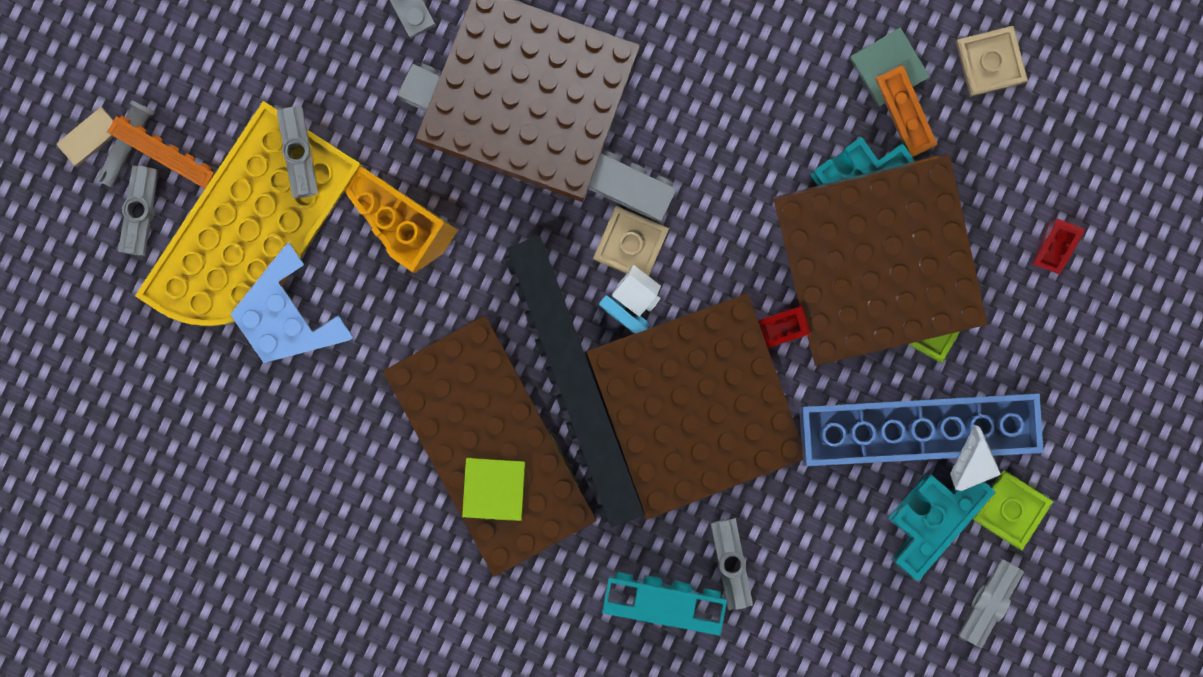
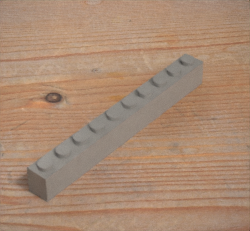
M424 63L420 67L412 64L398 93L399 99L426 112L440 76L436 75L437 70ZM605 151L604 154L601 153L588 190L661 224L677 190L672 187L673 182L661 176H657L654 179L646 175V169L634 163H631L629 167L619 162L621 158L609 151Z

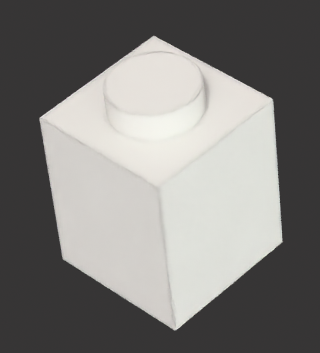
M633 265L618 283L612 296L640 317L646 309L650 312L659 302L660 297L657 295L661 285Z

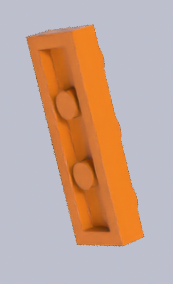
M899 65L874 77L901 141L911 156H916L936 146L937 142L904 66Z

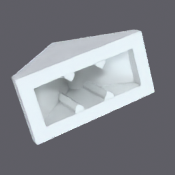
M974 425L950 473L956 490L962 491L1001 475L979 426Z

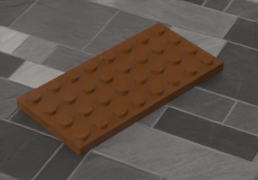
M486 315L383 370L385 377L461 517L463 514L466 458L526 461L522 521L462 517L493 577L597 521Z

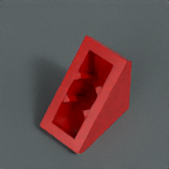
M1060 219L1048 222L1034 257L1033 265L1060 275L1084 234L1085 229Z
M802 306L758 320L767 348L811 334Z

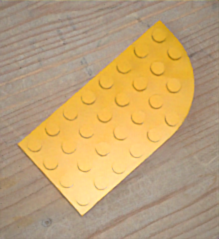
M263 101L139 288L135 297L158 312L179 322L197 326H220L234 323L235 321L230 315L231 312L256 283L285 244L290 242L301 259L362 165L307 129L309 144L313 151L312 161L319 194L294 199L292 197L286 159L282 154L283 143L277 116L278 110ZM294 147L291 151L292 159L298 160L302 158L305 153L304 147ZM290 274L279 281L281 286L284 285Z

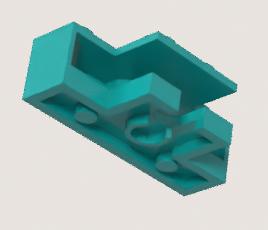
M860 137L847 146L839 155L816 168L810 176L819 186L915 162V160L903 144L878 160L864 139Z
M925 474L888 517L890 521L909 536V539L895 553L891 560L912 579L919 581L996 491L985 482L962 491L956 490L954 486L949 491L934 476Z
M616 572L615 577H608L602 609L603 614L721 636L727 603L725 597H720L721 591L704 588L703 593H698L692 589L690 583L673 581V585L662 584V578L644 575V580L637 579V581L633 580L632 574ZM611 583L636 587L635 602L628 604L608 600ZM696 600L720 603L718 620L694 616Z

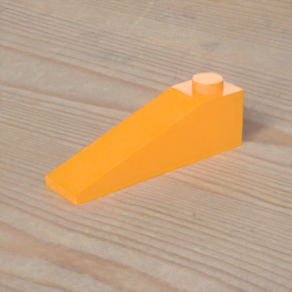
M360 166L345 190V193L359 213L365 217L372 227L371 230L375 236L384 244L389 256L413 273H416L441 256L458 231L454 226L362 166Z

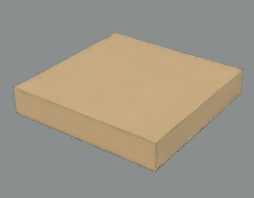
M1014 26L956 41L970 97L1028 82Z
M615 206L593 260L625 274L634 265L649 276L669 228Z

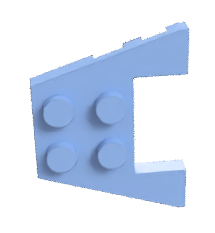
M290 242L285 244L230 314L263 363L349 341L353 338L339 315L312 331L279 283L280 280L304 265Z

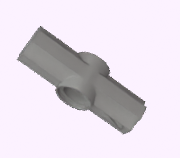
M303 107L283 108L277 111L283 143L282 154L286 159L292 197L296 199L317 195L319 193L312 161L313 151L309 144ZM296 146H303L305 149L303 157L298 160L292 159V149Z
M132 165L127 200L122 206L124 219L118 249L120 253L145 256L150 223L155 216L153 204L159 174L158 169ZM138 204H143L145 208L144 214L139 218H135L133 216L134 207Z
M736 518L710 523L728 610L753 606ZM730 556H735L740 561L738 569L733 572H728L724 568V561Z
M1000 559L987 584L983 585L975 595L971 605L973 609L958 636L982 648L995 623L999 622L1006 614L1011 603L1009 598L1024 571Z

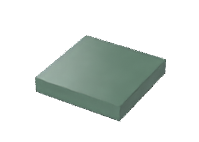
M901 27L849 58L878 107L883 106L885 102L874 77L899 65H903L912 87L930 78Z

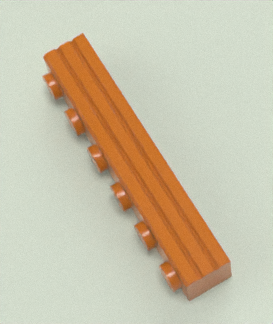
M122 115L120 118L115 117L107 133L205 189L214 174L211 172L212 167L203 162L199 165L194 162L196 158L188 153L185 156L178 152L179 148L172 144L169 146L163 144V139L155 134L152 137L146 134L147 130L139 125L136 127L129 124L131 120Z

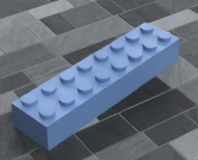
M1040 394L799 407L803 466L958 458L974 425L981 428L993 456L1044 453Z

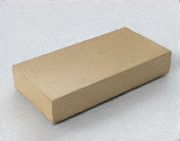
M100 107L56 145L72 164L78 167L114 137L107 133L113 119L104 108Z

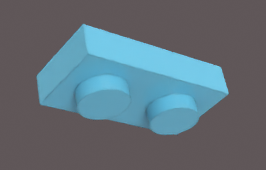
M606 295L599 303L603 310L632 334L647 330L650 326L641 316L639 317L636 314L633 317L626 312L625 309L627 307L614 297L611 299Z

